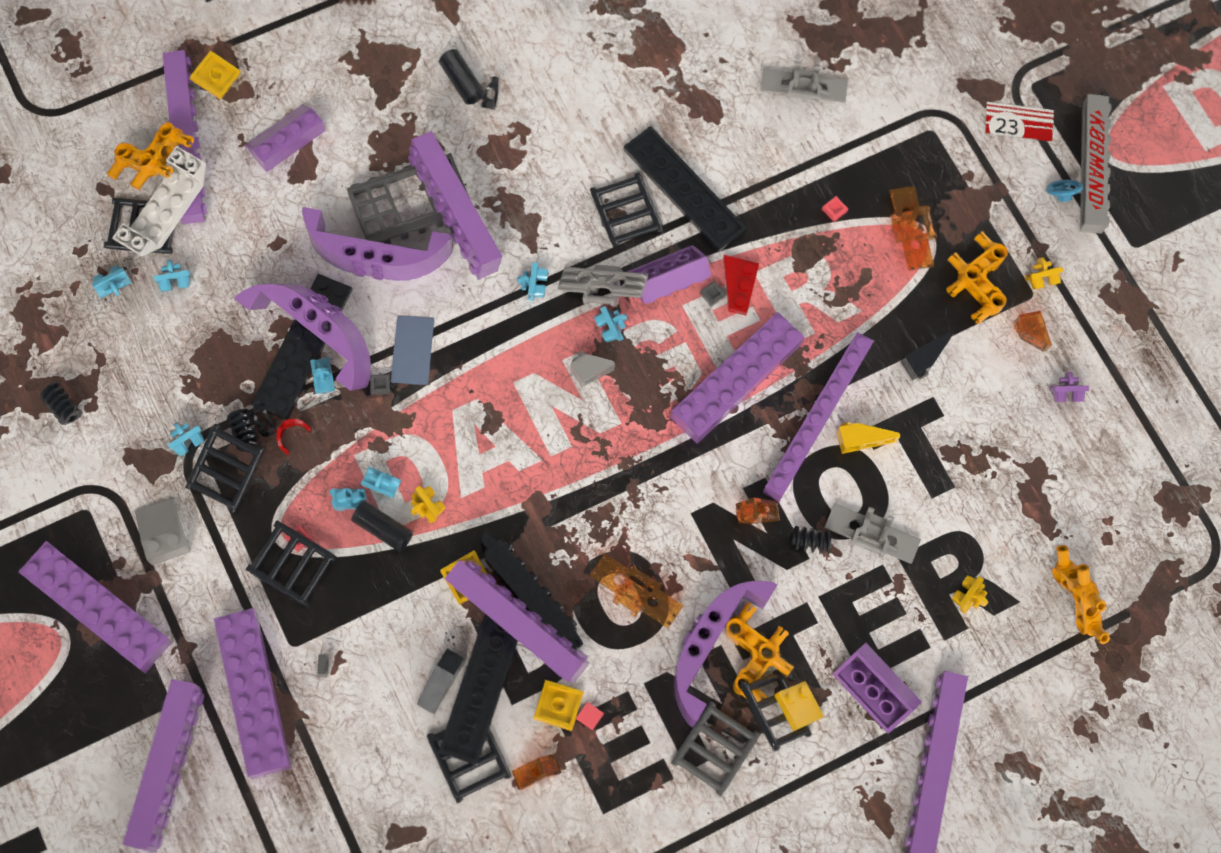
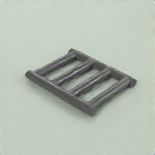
M710 701L677 751L671 764L681 766L715 789V793L721 797L754 747L760 733L750 731L717 709L714 702ZM711 714L748 738L743 749L705 725ZM700 731L737 755L732 766L694 741ZM689 748L727 773L721 783L683 758Z

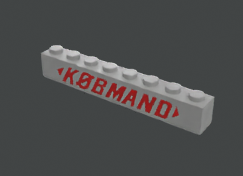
M1087 94L1082 102L1081 183L1083 184V189L1080 196V232L1102 234L1110 223V218L1107 217V211L1110 207V201L1108 200L1110 168H1108V162L1111 156L1110 151H1108V146L1111 142V136L1108 135L1111 127L1109 96Z

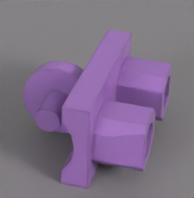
M1066 372L1065 377L1059 378V382L1065 383V386H1050V391H1053L1054 402H1066L1067 391H1072V402H1084L1085 391H1089V386L1073 385V383H1079V377H1073L1072 372Z

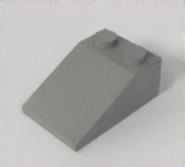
M173 498L135 510L141 543L146 559L151 565L190 552Z

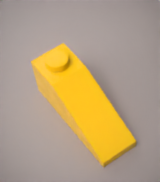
M851 422L841 424L836 431L842 454L895 443L900 438L898 432L860 423L851 424Z

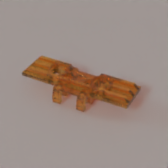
M915 186L890 190L895 213L891 215V223L896 243L902 242L908 271L934 267L928 240L936 239L937 233L933 229L929 213L931 211L930 206H919ZM905 208H908V209H910L911 211H906V212L903 213L902 210L905 209ZM921 214L927 233H922V230L917 228L916 218L921 216ZM916 241L920 244V248L914 249L910 243Z
M605 553L589 575L617 594L612 603L617 606L621 603L632 611L631 615L635 618L641 610L668 629L684 606L660 590L663 583L656 582L638 570L634 564L628 569ZM633 575L654 590L652 592L647 591L632 581L630 577ZM615 576H624L625 583L622 585L616 584L614 581ZM657 598L659 601L657 606L651 607L648 605L647 600Z

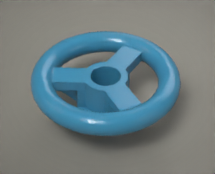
M1059 180L1048 184L1046 192L1057 196V200L1060 202H1067L1072 200V195L1082 191L1083 184L1076 180Z

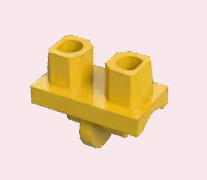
M1038 258L1037 264L1033 265L1032 268L1033 270H1039V272L1024 275L1025 280H1030L1033 290L1045 287L1042 277L1046 276L1049 286L1061 283L1060 273L1064 272L1063 267L1047 270V267L1052 266L1051 261L1046 262L1044 258Z
M418 486L411 496L413 499L411 504L414 508L410 513L413 516L419 514L421 518L426 517L430 524H432L444 512L445 506L440 500L434 504L430 499L434 497L435 493L431 486L425 488Z
M967 576L962 586L968 592L964 594L957 590L952 597L953 602L960 606V611L964 614L967 613L971 606L977 609L979 605L986 606L988 604V600L985 598L987 592L983 590L985 587L982 583L984 579L980 576L977 579Z

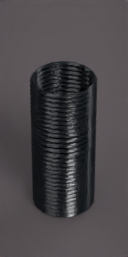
M451 49L443 53L439 58V64L465 104L471 105L481 100L485 91L459 51Z
M366 501L358 505L351 517L353 523L399 552L406 548L413 536V531L405 527V525L403 526L400 522L395 521V519Z

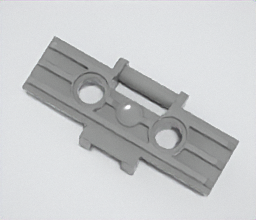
M795 62L793 72L763 68L762 92L787 95L788 99L794 97L815 100L817 103L820 100L846 102L848 80L819 76L820 65H814L813 71L799 69L801 62ZM789 80L790 82L789 85H783L782 81ZM821 85H824L827 90H826V91L821 90V88H822Z
M595 265L594 269L564 267L557 289L584 293V304L601 303L611 304L612 307H616L621 296L642 298L648 274L623 272L619 266ZM583 278H590L587 283H581ZM619 280H624V284L622 286H620ZM599 288H607L610 290L612 297L596 296L593 294H597Z
M834 503L824 528L852 539L850 545H857L874 552L880 558H883L886 553L912 564L921 539L891 527L895 517L889 515L887 519L873 514L875 509L871 507L868 508L864 516ZM856 521L859 523L860 528L852 530L849 527V523ZM860 534L882 544V547L860 539L858 535ZM888 536L895 538L896 544L894 546L889 545Z

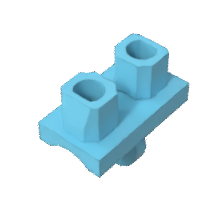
M167 260L168 266L161 267L162 272L169 271V273L154 276V280L158 283L161 292L172 290L170 280L177 279L179 289L190 287L189 277H191V271L175 272V270L181 269L180 263L173 265L172 260Z
M533 262L531 277L528 276V271H524L523 276L517 277V283L521 284V290H526L527 286H529L528 300L534 301V297H545L546 286L537 285L536 282L537 280L547 281L548 269L538 267V263Z
M116 265L110 269V274L94 276L92 285L101 299L113 292L116 296H119L118 289L130 284L131 281L123 267L120 268Z
M606 306L600 308L601 313L595 316L594 319L599 327L606 324L609 326V329L602 332L604 340L607 343L615 339L618 341L623 340L624 338L618 325L621 329L626 327L624 324L628 319L626 314L620 315L618 310L613 312L614 318Z
M330 358L310 360L315 393L335 391Z
M177 422L173 425L176 429L170 434L173 438L179 434L181 437L168 444V446L181 457L188 452L183 443L190 438L195 447L204 442L200 433L201 429L199 426H196L184 434L183 431L190 428L188 424L185 423L179 426Z
M369 467L361 485L393 499L401 480Z
M344 488L329 490V494L333 498L331 504L333 509L337 511H344L345 509L356 510L358 505L367 499L364 489Z

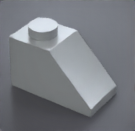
M589 354L583 357L582 355L577 356L572 360L570 370L581 388L615 369L614 361Z

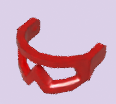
M288 419L277 429L276 439L278 446L286 455L290 452L281 443L282 435L286 429L292 426H301L308 432L312 430L302 420Z

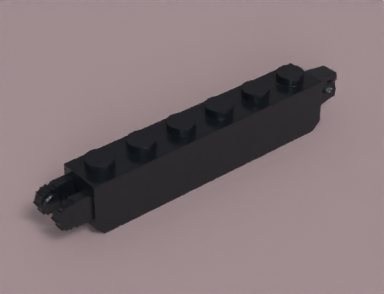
M488 533L482 534L480 539L482 546L486 550L484 555L485 562L511 593L527 605L525 609L537 613L542 618L541 622L543 624H550L557 630L556 634L558 636L567 638L573 644L571 647L574 650L581 648L583 642L577 634V628L575 627L577 623L571 616L567 617L562 612L564 611L562 605L558 601L554 602L550 598V591L545 586L541 587L537 583L539 580L532 571L528 572L525 569V562L519 556L516 558L513 555L512 547L507 542L496 541Z

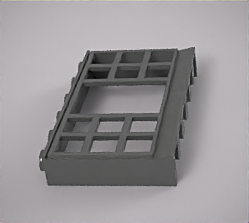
M452 153L445 154L467 193ZM408 165L399 171H390L384 176L373 177L361 184L355 183L347 188L349 199L365 240L391 244L392 238L401 236L402 240H406L409 238L408 233L418 230L420 234L426 232L427 226L436 224L437 228H440L444 225L443 216L440 212L436 211L434 201L428 195L427 197L433 212L405 222L401 221L387 185L417 175L415 166ZM384 186L386 194L373 198L370 190ZM367 192L369 200L356 203L354 196ZM388 198L392 209L379 213L375 202ZM372 204L375 215L362 219L359 208ZM394 213L398 224L385 228L381 217ZM378 219L382 230L368 234L364 223Z

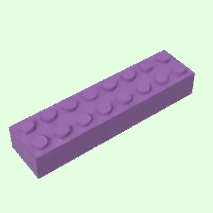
M431 131L413 138L409 148L408 160L411 166H415L418 179L425 184L427 195L434 200L436 211L440 212L443 216V223L446 228L450 229L454 243H458L463 259H467L472 275H476L478 280L498 272L502 255L433 132Z
M777 312L672 410L670 418L698 444L802 345L805 337Z
M47 541L19 571L20 574L144 673L151 668L172 643L169 638Z
M459 560L445 580L566 682H576L590 664L586 660L588 656L581 650H574L571 647L573 644L567 638L558 636L556 634L557 630L550 624H543L541 622L542 618L537 613L525 609L527 605L518 598L517 600L510 596L512 593L507 588L495 584L497 580L490 574L481 572V567L477 563L469 560Z
M254 608L214 618L247 776L250 779H255L291 769L292 766L257 612Z
M175 679L170 681L122 845L154 853L162 846V831L169 822L168 810L174 804L175 795L173 793L175 786L178 787L181 780L179 772L181 766H184L186 763L187 754L185 752L187 746H190L193 734H191L193 725L196 726L198 721V707L204 701L203 690L196 684Z

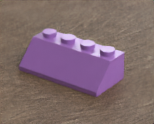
M302 104L244 146L262 168L268 172L325 132L323 120L311 107Z
M694 245L627 271L648 274L642 298H639L644 304L652 303L657 298L669 296L674 291L686 289L691 284L703 282L706 278L712 276L707 257Z
M867 643L861 646L832 674L888 734L922 703Z

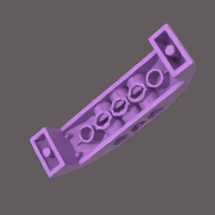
M307 207L302 208L303 220L310 241L317 253L332 266L354 273L359 277L371 276L376 280L386 279L394 281L417 279L438 269L452 254L450 234L432 231L428 251L326 233L324 232L326 225L322 211Z
M292 283L256 285L236 295L234 299L248 310L267 309L270 302L273 301L347 360L336 377L338 382L350 391L368 386L371 363L366 342L355 324L342 313L343 311L339 307L332 306L327 302L328 299L325 296L317 294L302 285Z
M750 581L727 589L709 605L703 615L699 613L692 626L694 631L689 630L682 643L684 648L678 659L674 674V693L678 708L683 718L691 727H694L707 704L686 692L741 599L744 598L763 610L777 587V584L774 582ZM709 617L715 618L716 622L711 621ZM699 634H704L706 639L701 638ZM692 650V651H694L697 655H696V656H692V655L689 654L688 651Z

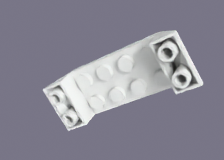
M178 146L174 148L166 160L173 168V174H170L169 178H164L132 226L129 227L122 223L112 239L140 256L149 254L163 246L203 188L206 163Z

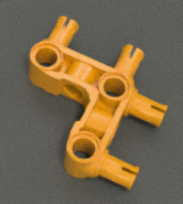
M166 122L159 128L154 135L155 138L145 150H139L134 145L124 142L117 145L114 150L115 161L106 175L117 180L124 168L134 169L138 172L132 182H130V185L140 191L148 178L159 174L169 178L170 174H173V168L166 165L167 158L174 148L180 144L187 148L191 147L192 145L189 143L193 144L194 138L184 134L181 129L176 128L172 123Z
M983 231L974 240L980 244L985 252L973 262L967 264L957 252L949 257L948 262L958 271V280L946 288L948 293L952 291L950 294L952 297H955L965 288L980 303L982 308L972 314V319H977L975 321L977 324H980L989 315L998 314L1007 301L1002 291L995 287L986 277L989 272L995 271L1003 263L1008 250L1002 244L993 243ZM967 274L972 275L974 278L972 279L968 277ZM993 301L998 302L999 306L995 305Z
M1059 545L1056 547L1058 561L1055 563V567L1052 568V574L1056 582L1066 589L1075 601L1076 626L1082 635L1094 636L1101 644H1106L1110 640V635L1102 628L1101 612L1107 606L1105 605L1106 602L1099 597L1097 585L1090 579L1089 566L1086 564L1076 566L1069 558V548L1066 545Z
M746 602V605L738 615L730 619L724 631L731 642L736 646L740 645L751 656V661L746 668H742L733 683L735 693L743 697L745 695L742 689L739 688L738 681L744 680L747 684L756 681L762 677L769 666H774L786 677L794 668V666L781 658V654H779V646L789 633L785 630L779 636L784 628L778 626L771 638L766 639L751 628L747 622L757 609L753 606L748 612L747 610L752 605L749 602ZM736 625L739 628V633H732L729 626ZM761 650H769L771 652V657L765 658L762 655ZM759 689L752 691L757 702L768 698Z

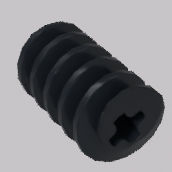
M55 382L44 388L40 394V399L61 425H67L76 421L83 412L82 410H77V404H73V399H68V393H63L64 388L59 387L60 383Z
M238 409L229 413L227 421L230 422L229 427L232 429V435L256 448L260 447L261 442H255L259 439V436L252 435L257 429L250 428L255 423L254 421H248L252 418V415L245 414L248 412V409ZM236 446L237 450H240L241 452H247Z
M795 526L790 535L789 549L794 544L797 551L800 546H803L804 552L810 547L811 553H814L815 549L818 548L819 554H822L825 549L827 555H829L831 549L830 531L827 530L823 534L822 530L818 529L815 534L814 528H810L807 532L806 527H803L800 531L799 526Z

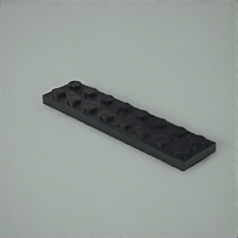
M651 126L623 146L625 153L718 252L746 232L747 227Z
M317 274L310 288L315 293L325 296L328 299L327 302L332 306L339 307L342 311L353 291L352 287L321 274ZM294 319L251 403L254 407L253 403L259 400L267 413L284 420H288L312 372L310 360H318L326 345L324 341L296 319Z
M486 613L438 750L439 754L474 765H478L518 644V640Z

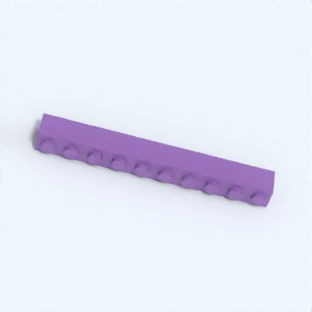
M185 50L164 52L163 63L169 122L176 128L181 129L184 134L194 138V143H189L192 145L191 147L187 148L181 144L178 147L202 160L201 154L197 150V148H200L199 137H196V132H199L198 123L194 121L197 111L195 104L193 105L192 102L195 99L194 89H191L193 81L190 80V76L192 73H189V68H192L191 58L187 57ZM204 186L180 219L182 224L205 222L204 215L207 214L206 203H203V198L206 197Z
M859 332L856 333L766 484L763 494L780 502L874 342L873 340Z
M944 671L936 678L935 687H938L937 694H934L931 705L934 706L933 714H930L928 719L930 731L929 734H926L924 745L927 747L920 761V765L923 768L922 773H919L916 784L919 785V789L913 798L915 810L914 814L911 813L909 818L911 831L905 839L906 853H936L968 676Z

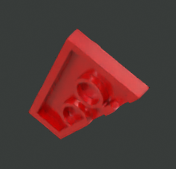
M723 255L728 312L746 316L759 263Z

